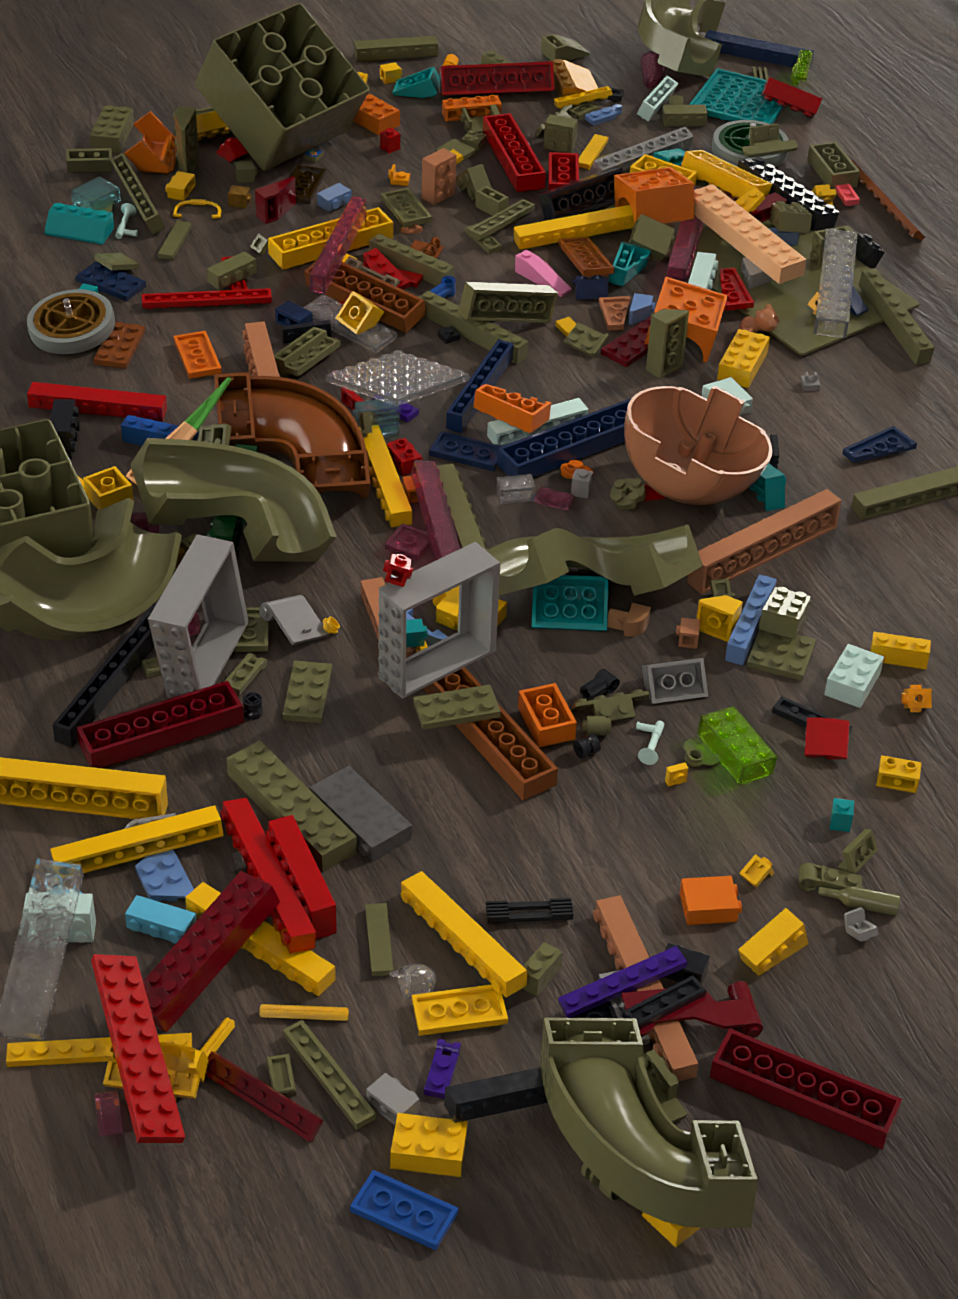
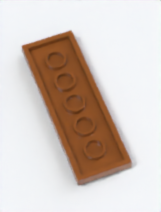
M589 237L558 240L560 248L583 276L593 277V275L608 276L609 274H614L612 264Z

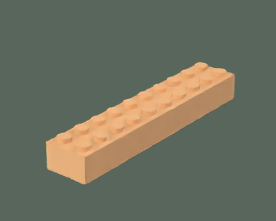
M712 184L694 190V215L774 281L781 284L804 275L807 259Z

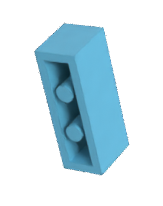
M136 895L125 913L127 928L149 934L155 938H162L175 944L197 921L196 913L138 895Z

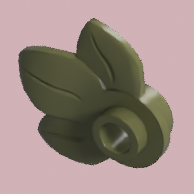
M690 738L684 743V750L686 752L684 760L689 766H714L722 759L721 756L713 754V744L711 742L697 745Z

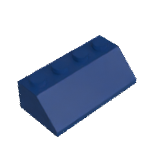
M127 415L121 424L122 442L142 446L147 438L165 439L179 426ZM199 432L196 433L192 440L197 441Z

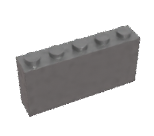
M350 766L310 787V791L357 837V848L363 856H367L372 862L412 839V824Z

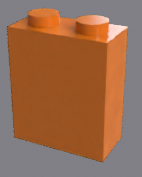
M732 876L681 879L679 893L687 925L738 921V915L742 913L741 900L737 899L738 887L737 884L733 883Z

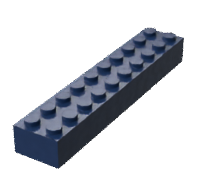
M631 398L498 448L497 465L517 484L561 467L562 464L568 463L571 460H579L625 442L624 422Z

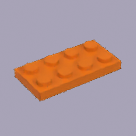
M206 331L173 336L175 346L189 379L222 373L221 365Z

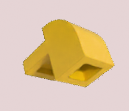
M829 184L815 185L812 189L815 196L824 199V202L833 205L832 201L837 195L836 189H830Z

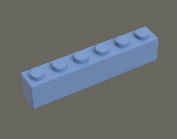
M759 574L727 643L725 661L744 665L759 631L762 609L776 587L777 579Z

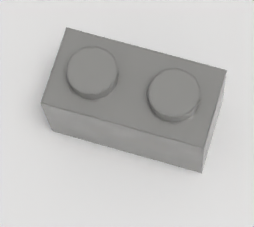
M386 1072L366 1089L367 1103L394 1125H396L397 1113L412 1115L419 1113V1098L416 1093L406 1089L398 1079L392 1078Z

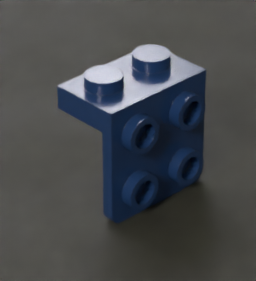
M593 275L591 278L575 276V279H572V283H575L576 299L608 297V279L603 278V276Z

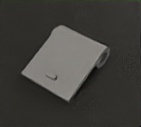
M302 595L265 602L260 606V616L265 621L276 620L292 645L329 635L323 629V624Z

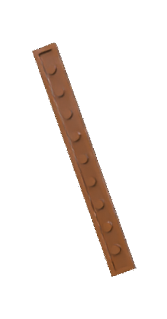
M851 159L860 171L859 181L863 185L867 184L865 187L871 193L874 192L872 195L877 200L881 199L880 203L885 208L888 206L886 210L892 216L895 214L894 218L899 223L903 222L901 226L906 231L910 230L909 234L914 239L918 238L922 241L925 236Z

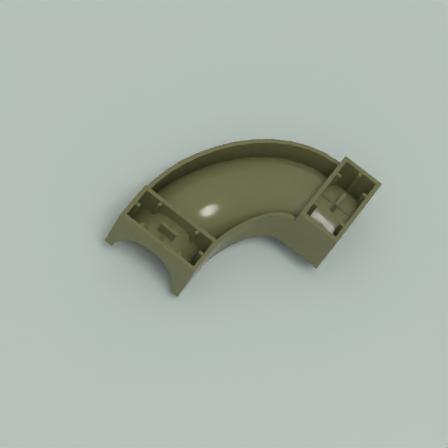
M645 0L638 22L639 35L649 49L659 54L658 64L677 72L711 77L722 44L702 37L698 31L705 33L708 30L717 31L726 2L720 0H699L694 10H692L689 0Z
M147 438L130 464L149 524L183 525L186 519L219 515L242 517L247 522L243 532L253 561L317 562L337 537L327 508L316 488L292 467L264 454L235 446L204 441Z
M544 1018L540 1069L547 1102L555 1121L568 1143L593 1174L627 1203L662 1221L699 1228H751L758 1179L740 1122L692 1120L691 1132L683 1131L673 1124L661 1107L649 1080L642 1059L643 1042L636 1018Z

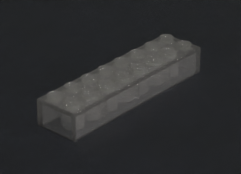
M37 858L0 1003V1037L32 1042L44 1041L84 877L81 865Z

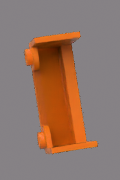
M150 111L133 124L143 135V141L141 140L131 147L124 155L140 172L169 174L173 171L176 162V137Z

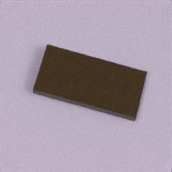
M303 165L296 166L291 177H295L297 203L311 204L326 174V169Z

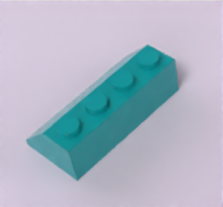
M54 203L48 212L44 234L103 245L114 230L113 213L105 210L100 211L78 207L76 205Z

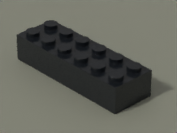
M611 168L539 193L545 221L584 214L615 203L614 175L624 174L623 169Z

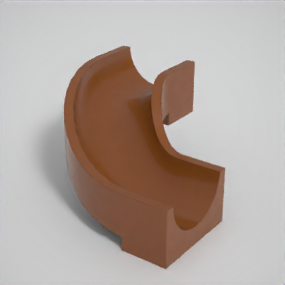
M249 372L214 374V391L226 378H231L230 383L216 403L218 424H228L231 426L229 446H236V444L257 446V452H275L288 456L293 463L294 469L302 474L316 488L318 493L351 491L359 494L361 498H368L370 475L364 439L356 420L339 400L316 386L294 379L275 376H250Z

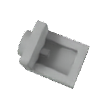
M860 907L844 914L846 933L858 941H868L871 937L878 935V927L865 919L863 908Z

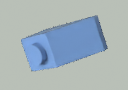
M634 293L629 312V325L650 317L651 312L655 310L653 296Z

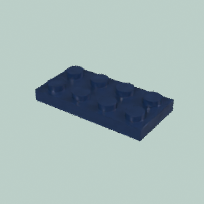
M97 261L76 275V281L82 284L97 286L99 291L126 302L147 287L146 281L119 270L112 271Z

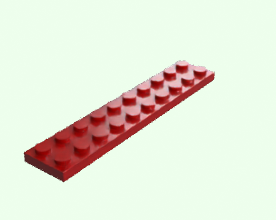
M93 954L91 963L137 1143H183L185 1134L137 957Z

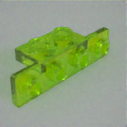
M799 50L797 62L793 65L791 73L793 85H798L799 80H807L813 52Z

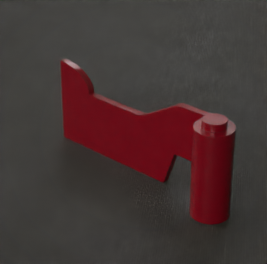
M739 981L727 988L730 1000L716 1002L707 991L704 997L640 1029V1034L643 1037L651 1033L655 1023L694 1019L722 1029L740 1028L742 1034L755 1038L763 1031V1025L748 984ZM665 989L622 993L621 997L625 1010Z

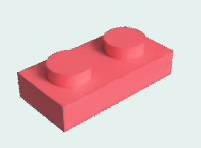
M850 184L835 185L836 193L845 206L859 204L860 199Z

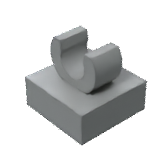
M805 372L804 376H801L800 383L803 391L820 390L817 372H814V375H809L808 372Z

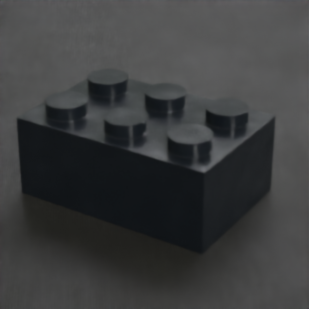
M54 399L50 420L69 459H72L73 452H76V442L79 439L78 431L81 429V422L77 420V417H79V407H76L75 400Z

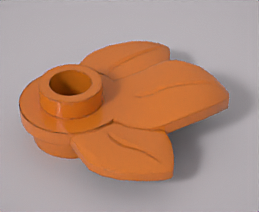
M571 460L560 467V474L567 479H572L576 468L593 472L590 467L583 465V462L578 460Z

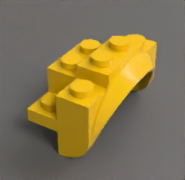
M110 1040L105 1052L108 1064L103 1084L106 1087L123 1089ZM160 1042L175 1101L177 1097L196 1100L199 1082H204L208 1058L204 1051H199L192 1047Z

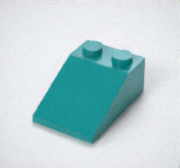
M435 67L428 68L397 80L392 94L418 98L434 97L438 93L440 77Z

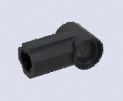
M601 669L593 680L580 687V693L583 699H587V701L594 700L595 697L605 692L611 694L616 691L620 680L606 669Z

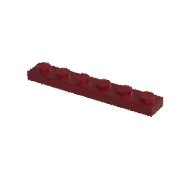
M212 1051L209 1054L206 1076L307 1141L313 1142L324 1120L220 1054Z

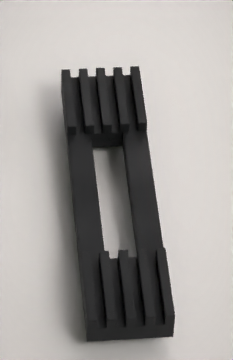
M551 898L550 901L530 902L486 901L487 923L573 920L571 898ZM550 909V912L509 914V911Z

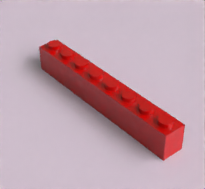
M32 382L27 393L29 408L52 410L54 399L75 400L76 407H79V413L125 418L127 415L154 421H163L167 411L166 395Z

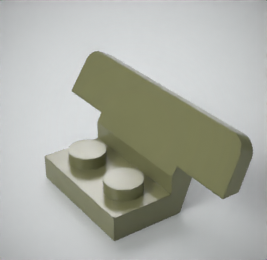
M776 123L750 127L751 146L742 147V152L746 157H756L796 151L798 145L796 140L781 141L779 139V124Z

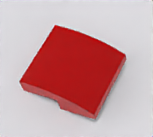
M807 718L804 755L806 757H826L828 760L848 759L850 722L833 718Z

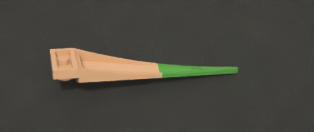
M226 378L207 400L165 439L192 440L230 383L231 378ZM131 468L126 477L136 484Z

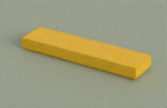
M594 134L579 157L580 168L590 169L594 160H596L606 146L608 137Z

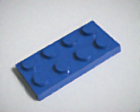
M372 1170L350 1205V1212L433 1250L438 1249L458 1215L459 1209L375 1170Z

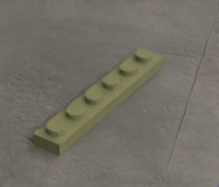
M522 199L469 228L468 235L476 240H481L535 209V204Z
M303 1020L283 1029V1036L356 1130L376 1119L374 1110Z

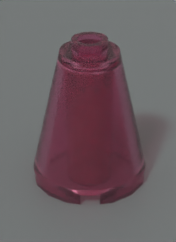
M652 50L649 53H644L640 61L644 85L649 89H654L658 86L667 67L657 63L659 54Z

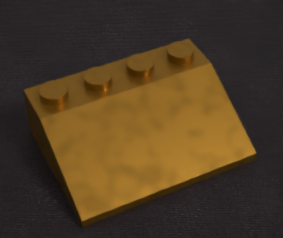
M561 59L551 60L553 61L554 88L559 97L598 88L588 69Z

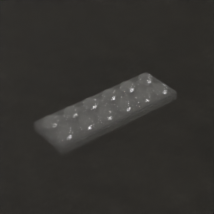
M324 294L304 307L313 312V320L315 322L330 320L331 330L374 353H378L397 338V332L380 323L358 335L335 319L343 304Z

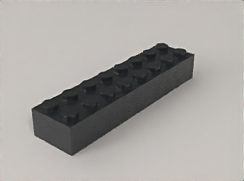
M763 158L739 160L737 167L772 183L769 194L776 192L787 200V204H791V202L801 203L800 205H803L812 214L810 227L812 231L835 227L839 211L833 205L824 202V199L815 196L812 191L806 190L803 185L796 183L793 178L784 175V172L766 163Z

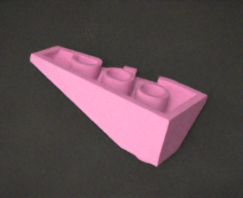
M528 250L516 255V273L538 285H549L558 292L560 297L572 291V288L556 271L539 256Z

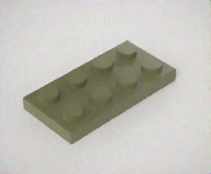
M409 188L381 193V200L403 227L424 225L432 222L430 213Z
M294 661L283 710V720L322 723L332 674V664Z
M491 685L413 697V703L423 730L501 717V711Z

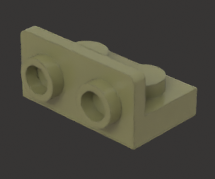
M864 829L842 851L844 861L838 866L839 870L855 874L878 851L872 830Z

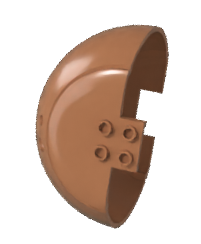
M660 386L648 388L631 398L625 415V445L635 470L657 493L683 504L698 506L717 504L741 494L766 469L772 456V445L763 429L739 416L745 401L716 386L711 388L707 399L682 387Z

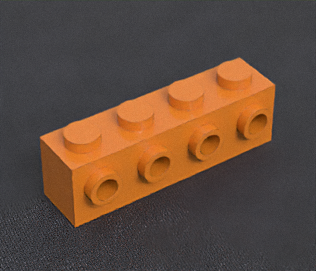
M498 95L476 96L473 98L462 97L461 99L449 98L442 100V114L445 122L460 120L462 108L465 107L469 117L490 115V105L495 104L501 114L502 103Z

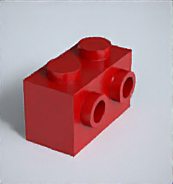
M406 438L387 443L394 466L402 476L421 471L422 455L415 450L413 444L409 443Z

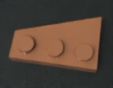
M630 296L599 298V306L608 331L624 330Z

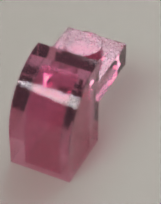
M118 1090L95 1093L99 1136L123 1133Z

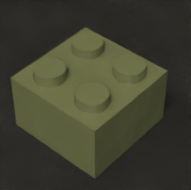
M550 114L545 122L543 148L572 153L576 146L578 119Z

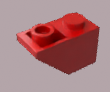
M233 137L227 139L216 151L217 155L230 163L248 153L240 141Z

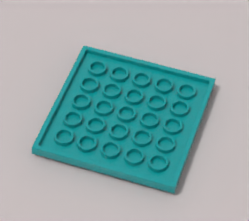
M719 68L714 71L689 104L705 105L708 117H716L720 120L728 121L754 120L773 124L785 108L779 106L777 102L773 100L772 102L767 101L761 96L767 80Z

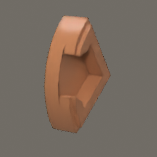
M419 225L401 228V232L406 234H416L423 231V227Z

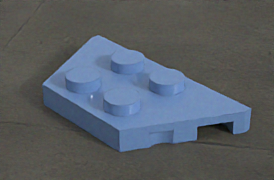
M174 850L147 856L135 865L136 873L151 900L178 902V898H185L194 890Z

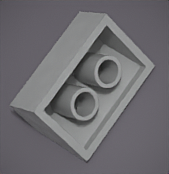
M703 658L642 666L644 686L646 691H649L651 704L708 697Z

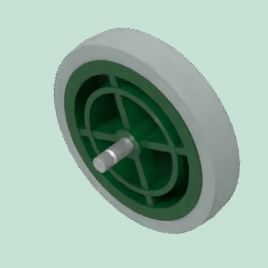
M737 120L725 123L716 129L712 139L714 156L735 166L738 165L739 160L760 157L775 168L786 160L788 152L756 157H746L743 154L742 147L751 146L750 127L769 125L760 121ZM779 129V139L781 141H788L787 135Z

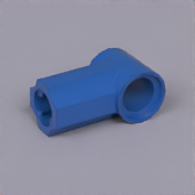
M444 276L441 279V283L431 289L430 292L442 298L454 296L456 293L455 278L453 276Z

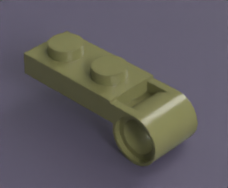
M804 863L799 867V888L804 891H813L818 886L837 890L845 889L849 886L862 888V876L823 865Z

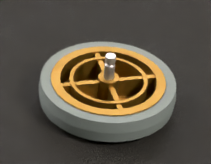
M81 289L61 291L47 296L31 309L27 317L28 332L33 343L38 348L54 354H75L90 350L103 343L112 333L115 326V315L109 300L97 292Z

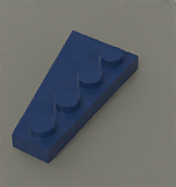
M892 426L844 448L842 454L853 463L916 449L917 443L895 426Z

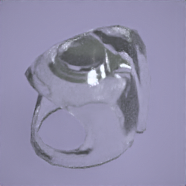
M421 963L406 964L398 970L389 972L390 976L397 977L400 989L406 1000L412 999V995L432 992L437 980L436 972Z

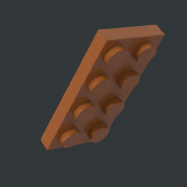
M115 322L114 330L101 344L94 357V365L127 369L145 333V326Z

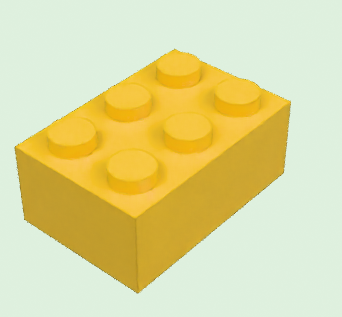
M397 1113L390 1152V1169L461 1177L468 1121L454 1123L453 1119Z

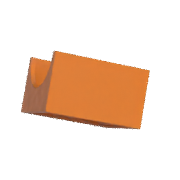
M672 167L614 175L615 207L630 205L634 222H636L641 214L660 223L694 219V183Z
M665 277L654 313L662 309L689 311L686 337L697 343L702 350L703 361L708 362L728 295ZM649 327L648 334H647V337H646V340H645V344H648V345H649V332H650V327Z

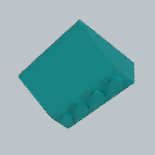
M561 575L548 583L533 586L532 628L607 631V578Z

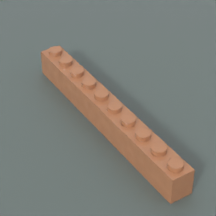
M621 895L596 900L593 917L595 922L600 925L602 938L607 940L609 954L615 958L616 969L622 970L649 958ZM660 979L631 992L664 988ZM680 1022L655 1023L653 1031L648 1034L653 1043V1050L656 1051L659 1057L665 1060L667 1068L671 1074L676 1075L678 1082L696 1078L699 1063Z

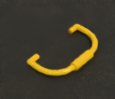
M191 199L180 202L173 210L174 218H182V214H177V210L187 204L212 205L216 207L218 213L217 215H212L213 219H220L222 212L221 207L217 203L206 201L205 199Z

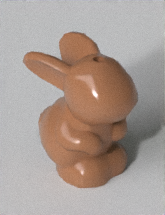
M767 304L765 309L756 312L755 318L752 316L744 317L739 328L753 333L758 331L770 332L777 328L780 320L772 306Z

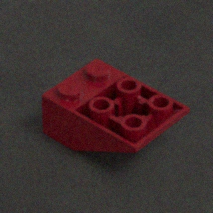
M294 176L255 189L256 217L265 224L279 220L296 204Z

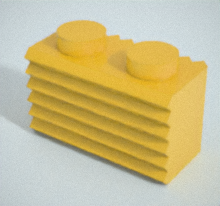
M177 171L175 176H172L171 181L166 184L165 191L167 192V197L184 201L196 185L195 174Z

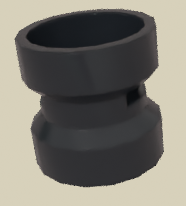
M256 692L245 694L243 696V715L250 720L259 719L263 715L262 696Z
M593 733L586 735L584 739L579 738L573 742L574 751L580 759L589 756L590 753L595 754L601 749L600 742Z

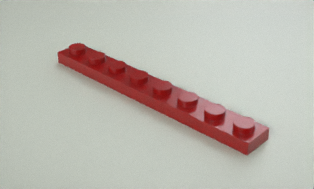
M271 288L142 294V309L272 303Z

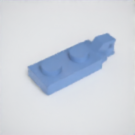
M615 104L612 107L593 111L585 115V120L595 126L616 119L617 115L622 114L623 107L620 104Z

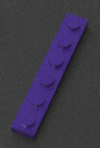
M675 946L558 997V1003L567 1018H572L618 998L622 993L634 991L686 968L687 960L678 947Z

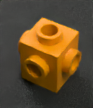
M910 685V689H904V693H901V703L904 704V708H910V712H922V708H932V689H922V685Z

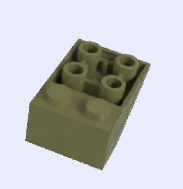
M556 34L542 36L541 52L550 60L561 59L571 61L590 55L577 41Z

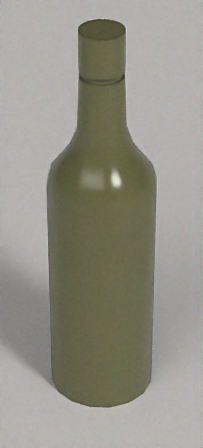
M853 886L841 890L819 887L818 895L838 899L847 907L856 909L861 907L867 911L897 916L900 895Z

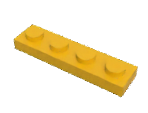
M609 86L567 95L555 98L554 104L557 108L562 109L570 104L580 105L581 102L585 101L593 102L598 98L606 99L612 95V90Z

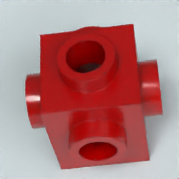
M391 554L390 560H386L384 563L383 572H386L384 582L404 587L406 580L411 579L413 568L410 567L411 559L402 554Z

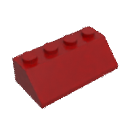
M771 77L765 82L761 95L767 101L772 102L773 100L779 106H788L790 110L803 112V115L807 117H814L822 101V98Z

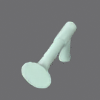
M125 203L121 206V211L124 215L115 234L117 239H121L123 235L138 236V230L125 229L129 217L134 216L137 212L134 205Z
M657 721L655 725L640 722L636 724L637 731L652 732L648 747L638 752V758L644 764L653 765L658 761L655 747L664 728L663 721Z

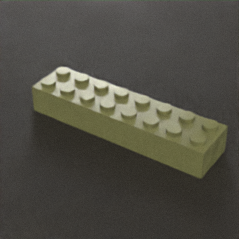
M261 741L227 757L228 776L271 820L289 815L294 816L311 854L322 872L357 854V837Z

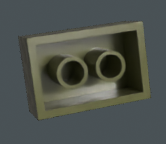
M775 587L762 609L758 629L795 639L807 617L811 596L806 595L804 592L790 591L785 587Z

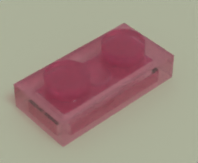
M540 487L535 496V503L566 511L569 510L574 501V495Z

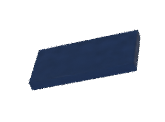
M441 431L429 450V456L494 472L498 466V448L503 446Z

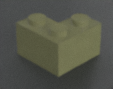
M483 164L467 168L456 176V184L460 191L467 190L472 201L476 200L477 190L484 186L491 188Z

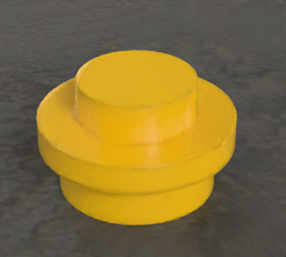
M329 616L322 621L323 629L327 633L336 634L340 625L333 617Z

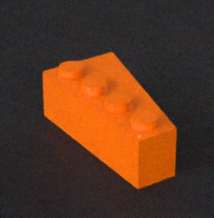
M484 384L475 391L473 408L493 416L495 419L502 420L511 426L520 428L524 432L532 433L549 421L552 402L545 401L544 404L537 402V398H523L520 393H506V389Z

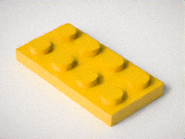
M492 984L412 995V1005L419 1036L508 1024V1016L502 993L497 992Z

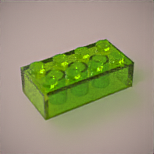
M734 706L701 715L697 734L711 751L718 756L721 763L739 784L773 774L777 755Z

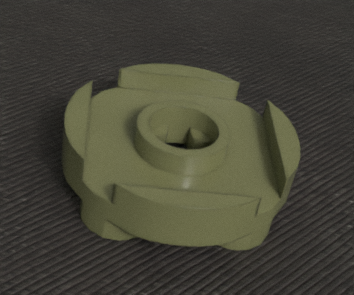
M639 478L618 479L614 482V486L610 491L612 503L617 505V508L628 510L637 507L636 504L640 501L641 503L644 501L646 490Z

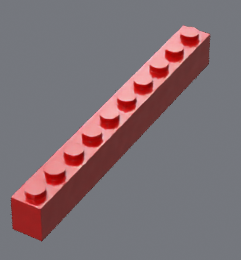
M241 798L223 801V807L220 811L221 822L225 823L228 836L231 835L233 846L235 849H238L240 860L246 865L247 874L272 885L280 900V903L268 917L272 918L274 929L279 932L282 945L286 946L289 954L315 949L316 931L248 799Z

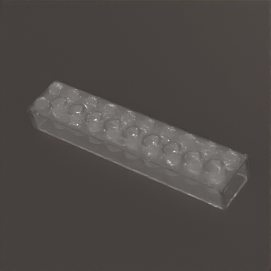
M826 228L813 334L846 338L858 232Z

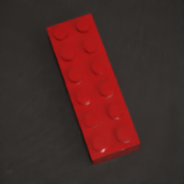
M289 815L269 821V830L266 831L267 838L316 931V939L336 934V903L294 816Z

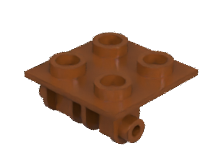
M433 237L429 243L414 240L411 248L437 259L444 246L440 245L438 237Z

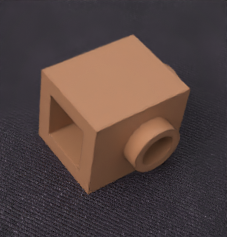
M681 618V624L676 626V636H679L678 647L697 649L700 628L699 619Z

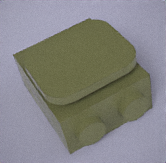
M641 214L635 222L628 243L651 250L649 260L661 261L669 255V245L672 244L675 238L673 235L675 229Z

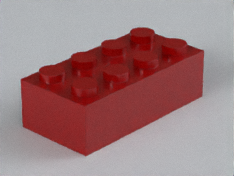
M549 152L548 190L579 180V153Z

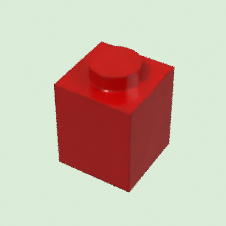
M387 128L380 132L381 149L387 153L400 149L401 134L393 128Z

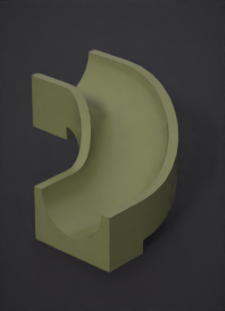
M127 498L97 511L93 527L94 536L90 541L94 544V547L82 556L72 558L59 557L28 536L0 546V628L7 632L16 629L28 636L39 639L62 641L84 638L121 625L137 617L160 598L170 582L175 570L182 535L178 532L169 534L152 533L132 524L130 519L134 501Z
M689 524L657 533L631 537H578L567 530L555 528L538 536L505 541L486 550L500 562L499 595L548 583L569 572L568 567L593 570L613 582L630 585L633 594L638 595L663 589L703 566Z

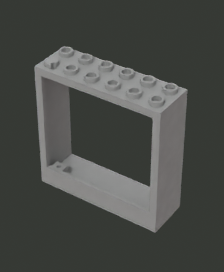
M197 534L148 618L167 698H173L215 685L249 622L233 542ZM202 603L206 623L192 646L187 627Z
M477 542L471 543L413 571L411 579L406 580L404 587L388 583L379 588L378 676L382 682H385L402 699L496 651L500 562ZM459 586L458 632L406 658V611Z

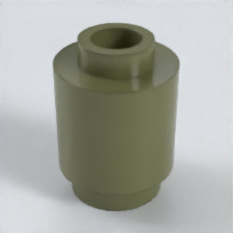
M586 716V720H582V732H586V735L593 733L596 736H606V734L611 733V718H606V716Z

